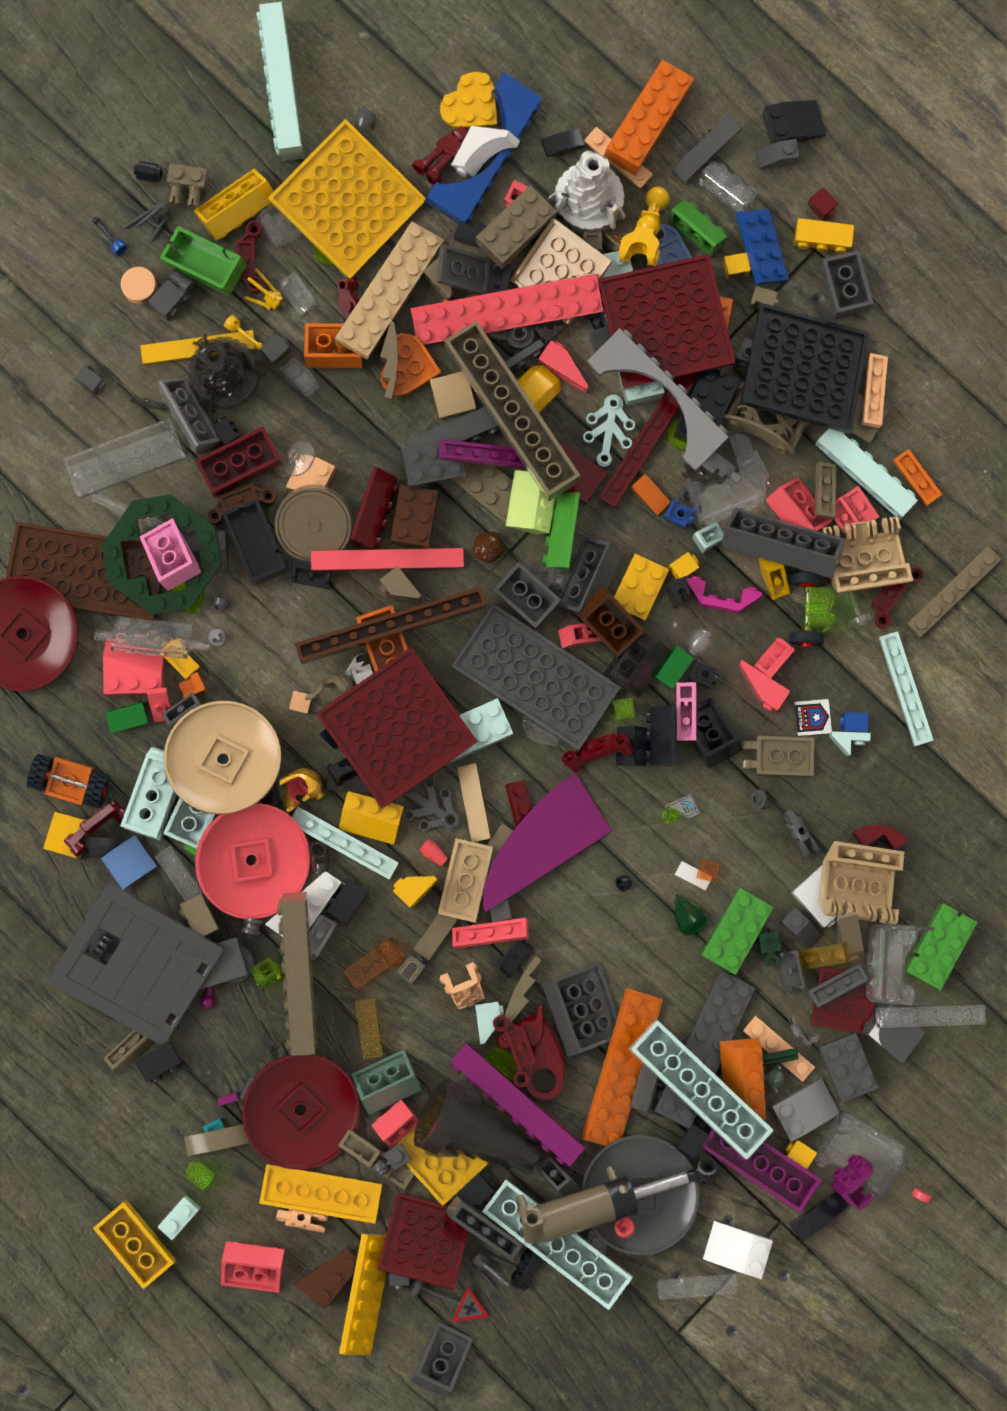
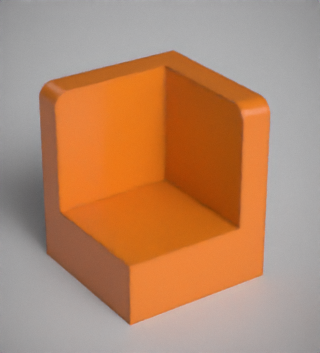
M198 672L190 675L191 678L179 683L183 698L190 695V693H194L197 697L207 692Z

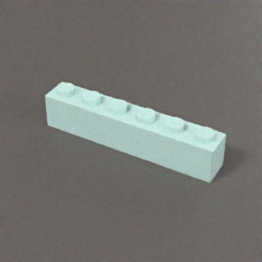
M828 429L815 445L900 520L918 501L915 498L916 495L911 490H906L902 487V483L898 478L891 477L887 473L888 470L882 464L878 465L873 461L874 458L867 451L863 452L854 439H849L844 435V432Z

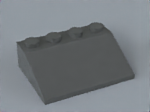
M600 962L541 983L568 1057L610 1042L618 1012Z

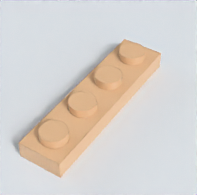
M595 127L584 140V143L597 154L604 156L606 147L611 139L599 128ZM609 161L613 168L640 190L653 176L643 165L635 176Z
M873 353L867 356L861 425L875 428L882 426L887 356Z
M756 1016L742 1030L751 1038H759L762 1048L768 1053L793 1049ZM798 1053V1060L781 1064L803 1082L815 1066Z

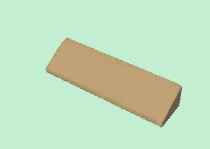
M476 763L457 767L471 841L491 839Z

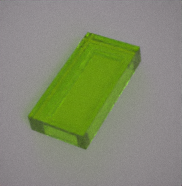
M496 1045L485 1057V1060L510 1082L515 1084L513 1078L518 1072L516 1062Z

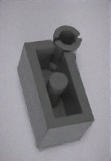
M177 269L173 270L174 274L170 273L169 279L165 281L148 301L150 307L167 321L170 317L174 318L179 312L178 308L190 300L191 289L195 284L192 279L186 278Z

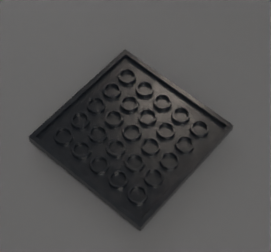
M760 303L740 404L850 434L853 428L869 332Z

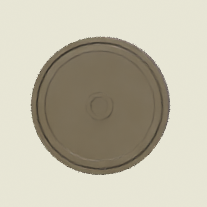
M305 485L291 491L282 500L275 517V532L281 546L294 558L311 562V551L343 550L352 530V515L346 501L336 491L322 485Z

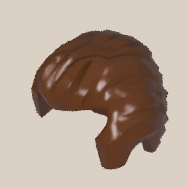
M492 531L479 534L475 538L473 554L477 559L486 563H492L503 554L504 547L500 542L499 534Z

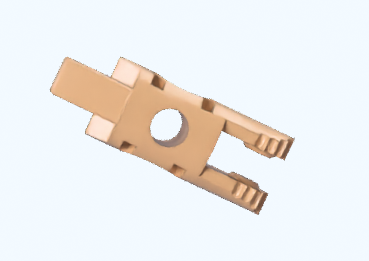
M293 1209L288 1211L278 1210L276 1216L277 1221L286 1222L285 1226L325 1233V1227L311 1224L312 1220L326 1222L328 1219L327 1215Z

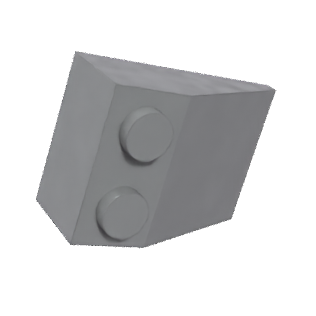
M822 1078L770 1105L790 1142L840 1114Z

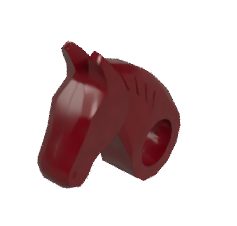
M537 1005L534 1015L522 1019L516 1025L524 1026L537 1063L532 1065L529 1083L526 1085L527 1091L534 1098L545 1101L554 1098L562 1089L565 1060L555 1032L544 1019L542 1005ZM501 1032L497 1037V1044L502 1050H509L510 1046L505 1032ZM539 1069H549L556 1076L554 1087L547 1092L538 1091L532 1084V1077Z

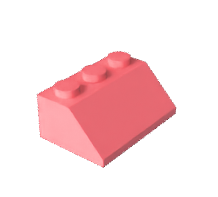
M799 477L782 485L766 499L769 507L775 511L781 521L816 531H821L823 527L832 522L831 519L815 517V498Z
M226 1241L221 1265V1285L279 1293L284 1263V1249Z

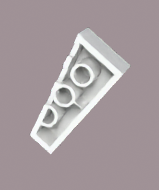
M326 871L302 891L307 892L309 931L342 884L341 881ZM277 913L265 925L279 934V923L282 915Z

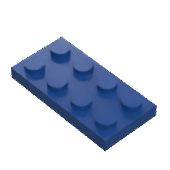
M769 209L738 212L736 218L756 285L788 281V273Z

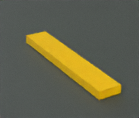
M253 330L245 331L254 339ZM240 332L140 345L143 365L256 350L255 345Z

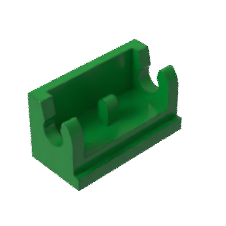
M672 646L652 678L666 688L673 689L694 657L680 647Z
M144 701L105 713L111 733L149 723Z

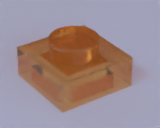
M701 859L696 878L715 883L720 864Z

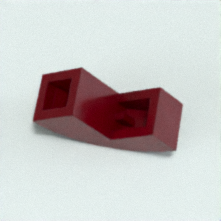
M868 825L852 832L858 843L865 846L870 845L881 836L891 850H896L908 842L900 832L884 825Z

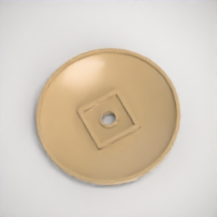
M232 701L206 703L186 713L171 730L164 749V768L172 789L191 807L210 814L237 813L258 803L271 790L278 777L281 765L279 740L269 721L255 709ZM225 755L229 760L226 764L218 763V758Z

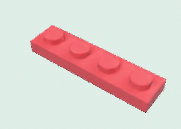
M520 918L452 928L453 947L458 949L529 939L528 919Z

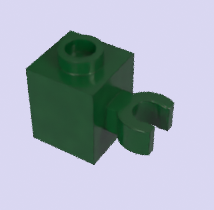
M778 931L759 934L757 936L760 954L766 953L765 966L769 967V959L771 958L775 959L776 965H779L780 959L775 955L776 951H781Z

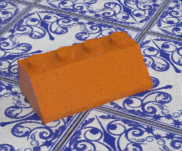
M759 1038L720 1041L722 1082L762 1120H766L762 1046Z

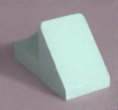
M831 732L829 733V738L849 757L851 756V742L856 746H864L865 742L870 741L871 733Z

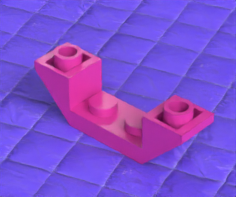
M691 576L686 581L690 593L699 606L738 614L762 596V592H759L758 588L747 587V589H743L741 592L740 603H736L737 600L732 598L720 600L716 595L707 594L706 597L703 596L706 581H702L701 577Z

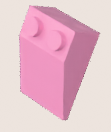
M173 518L140 536L158 581L168 591L201 573L191 549Z

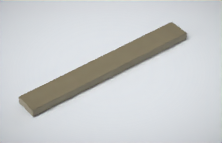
M503 823L487 844V846L493 847L487 876L496 855L513 832L512 829ZM438 914L413 950L429 961L458 919Z

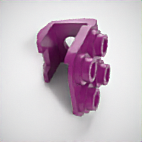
M854 1154L849 1157L848 1165L844 1169L838 1168L833 1173L834 1181L831 1183V1187L856 1210H861L867 1207L873 1199L870 1193L865 1197L863 1196L865 1188L861 1186L873 1174V1165L863 1156ZM858 1189L852 1196H848V1194Z

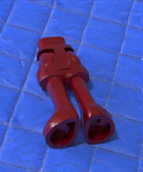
M459 126L456 131L452 130L451 133L440 138L436 143L437 147L430 155L424 159L415 160L412 163L413 169L421 176L426 173V179L432 186L436 182L441 184L440 174L448 163L454 160L468 131ZM441 154H444V156L441 158V160H440L433 168H431V169L428 171L430 165H431Z

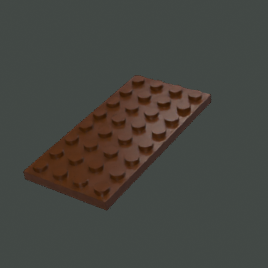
M16 522L6 578L29 576L46 581L67 598L73 609L153 622L155 620V614H150L108 583L102 544L107 536ZM133 540L122 542L128 579L147 577L150 595L159 594L161 583L157 579L142 542Z

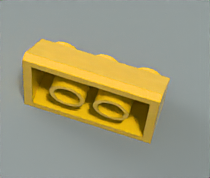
M348 791L342 809L339 830L394 845L404 806L391 803L382 809L375 798Z
M435 876L406 877L404 880L400 878L393 885L395 887L393 892L412 909L438 880Z

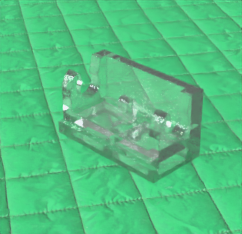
M295 271L280 282L279 288L300 317H303L318 306L316 299Z

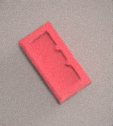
M167 688L147 690L154 723L165 721L162 713L171 708Z

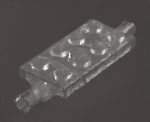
M117 616L115 628L112 631L95 629L94 641L111 642L110 649L116 652L187 659L189 652L201 651L209 653L210 640H195L192 637L193 624L161 620L150 621Z

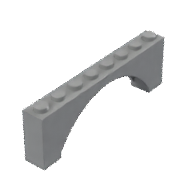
M619 328L587 360V364L600 377L605 373L612 372L637 373L654 379L669 390L678 402L686 423L687 446L682 459L696 471L728 439L726 435L728 431L721 424L717 426L713 422L715 418L708 411L704 413L699 408L701 404L694 397L690 399L686 395L687 390L681 384L677 386L672 381L674 377L667 370L663 372L659 368L660 363L654 357L649 358L645 354L647 350L640 343L636 345L632 341L633 336L627 330L622 331Z

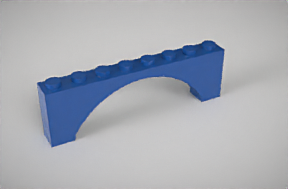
M504 72L491 93L495 95L499 104L502 130L510 131L520 140L522 137L520 132L522 129L526 130L532 120L529 117L532 113L536 114L541 104H539V101L542 97ZM507 148L497 152L494 160L484 171L468 180L452 184L436 182L424 201L458 224L460 222L469 223L474 215L472 210L475 206H480L484 199L482 197L483 192L489 191L493 185L491 179L494 175H499L503 168L501 166L502 161H507L513 151Z

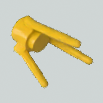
M256 268L257 275L271 291L268 292L260 284L248 277L247 280L266 295L264 297L266 303L247 295L245 299L259 304L269 311L271 308L276 310L284 298Z

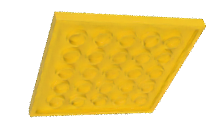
M345 119L267 200L346 277L351 278L425 202V197Z

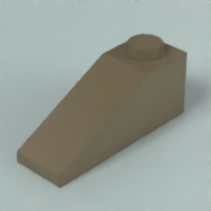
M854 911L837 916L838 947L845 965L858 964L864 960V948L857 912Z

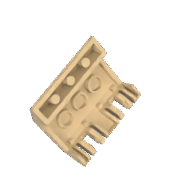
M897 516L889 517V520L882 518V533H877V523L875 520H870V525L868 521L852 523L851 527L850 524L844 525V539L846 540L842 557L833 577L830 578V582L837 593L913 582L910 564L905 563L900 543L899 532L901 527ZM833 526V536L840 537L838 526ZM831 527L822 528L823 533L832 535Z
M834 841L822 865L819 901L824 914L837 917L843 913L847 914L856 911L858 920L875 922L878 917L880 923L896 925L899 909H891L895 871H903L904 851Z

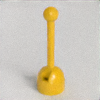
M234 315L228 317L224 327L231 332L238 330L256 345V349L260 350L263 344L258 343L240 328L239 319Z

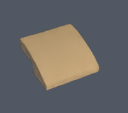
M462 371L430 379L439 419L476 410L470 383Z

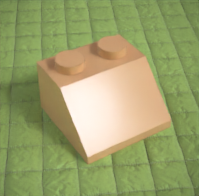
M302 454L286 488L293 491L305 485L329 487L336 473V468L334 465L317 457Z

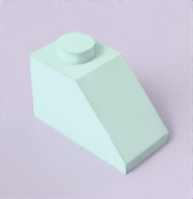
M498 1002L475 1005L480 1044H484L495 1030L493 1027L494 1018L498 1015H504L503 1005L499 1006Z

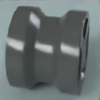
M249 917L244 919L245 925L242 927L241 932L260 936L261 932L259 929L263 925V921Z

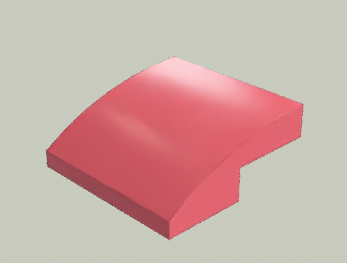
M859 486L836 500L834 520L844 534L845 524H850V527L852 523L868 521L870 524V520H876L880 517Z

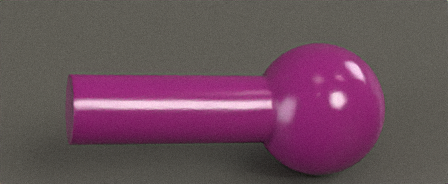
M214 986L206 988L205 995L200 999V1005L203 1009L210 1010L215 1006V998L213 997Z

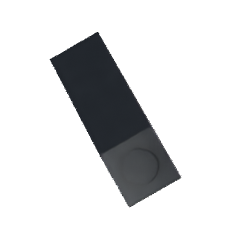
M834 1191L789 1222L798 1238L804 1242L844 1211L848 1205L842 1196Z

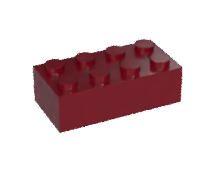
M264 426L195 460L214 498L282 464Z

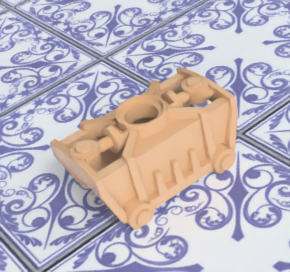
M474 962L466 965L472 979L471 981H465L454 987L448 973L441 975L439 978L440 982L446 985L444 990L446 994L451 995L458 1010L474 1006L485 999L480 984L482 977L479 973H476L477 966Z

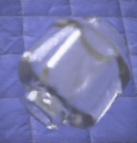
M702 627L694 629L686 640V645L689 647L688 651L696 657L699 654L707 655L714 644L713 634Z

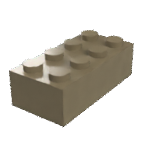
M529 185L476 236V244L503 270L547 227L552 218L556 219L557 211Z

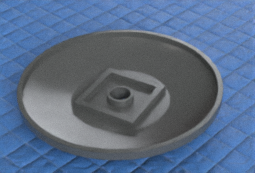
M647 1135L627 1136L611 1142L596 1154L585 1172L581 1191L610 1181L606 1171L609 1166L614 1168L617 1178L626 1176L633 1188L692 1170V1166L687 1158L667 1141ZM694 1181L637 1200L638 1215L628 1217L634 1223V1233L629 1238L617 1236L614 1227L615 1221L594 1227L592 1230L607 1245L627 1254L650 1255L666 1250L676 1244L693 1224L699 1206V1185Z

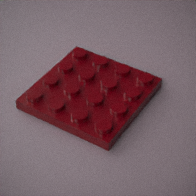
M397 1193L377 1270L454 1290L469 1231L448 1216L446 1209L449 1206H442L436 1202Z

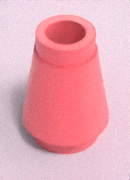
M426 840L419 849L422 856L439 866H442L448 859L434 840Z

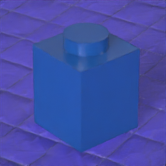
M843 713V717L839 718V728H842V732L867 733L868 713Z

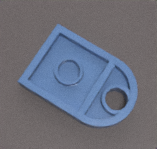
M660 224L659 231L663 233L664 237L658 240L660 257L657 265L692 258L678 231L670 225Z

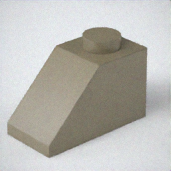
M438 257L423 271V276L445 300L450 301L452 300V287L436 282Z

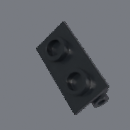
M528 1247L521 1255L520 1263L512 1273L510 1281L511 1285L522 1291L529 1288L534 1277L529 1271L536 1272L542 1262L541 1257Z

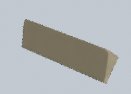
M169 1015L166 1022L171 1024L174 1018ZM133 1030L103 1059L112 1071L121 1075L155 1041Z

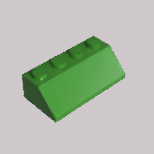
M579 492L562 493L555 498L554 515L550 527L551 535L546 536L545 546L549 547L548 554H544L542 565H546L545 571L568 574L580 496Z

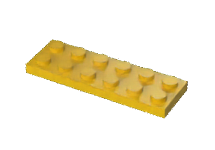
M266 1164L259 1204L375 1224L382 1184Z
M362 1234L340 1345V1354L371 1355L386 1278V1272L377 1270L386 1235Z

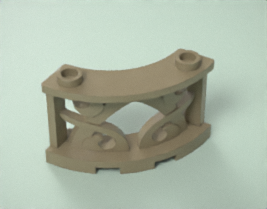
M741 382L738 387L740 390L727 415L723 417L728 427L732 430L744 431L759 437L770 444L781 455L794 454V448L804 428L810 423L776 414L780 423L764 425L756 412L761 410L740 404L744 382ZM739 410H746V411L741 412L740 415H739V416H744L745 418L736 416V415L738 414ZM797 424L793 431L792 426ZM787 431L790 434L788 442L785 441L787 439Z

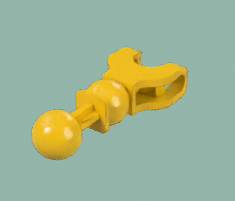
M653 187L647 192L646 204L649 207L648 211L643 210L641 212V217L637 221L635 230L622 238L619 248L620 261L629 262L633 255L644 254L648 259L647 265H657L660 251L659 241L655 236L658 234L661 224L659 211L665 209L670 201L669 194L664 188Z

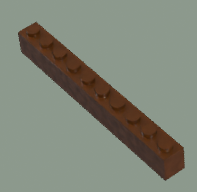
M480 586L295 643L301 664H306L487 608V604Z

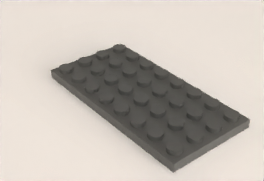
M494 603L451 665V668L578 751L621 688Z

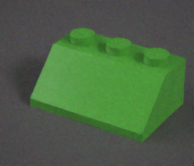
M684 200L671 210L669 222L705 254H709L710 258L726 242V232L721 227H716L709 216L706 214L702 215L694 203H688Z

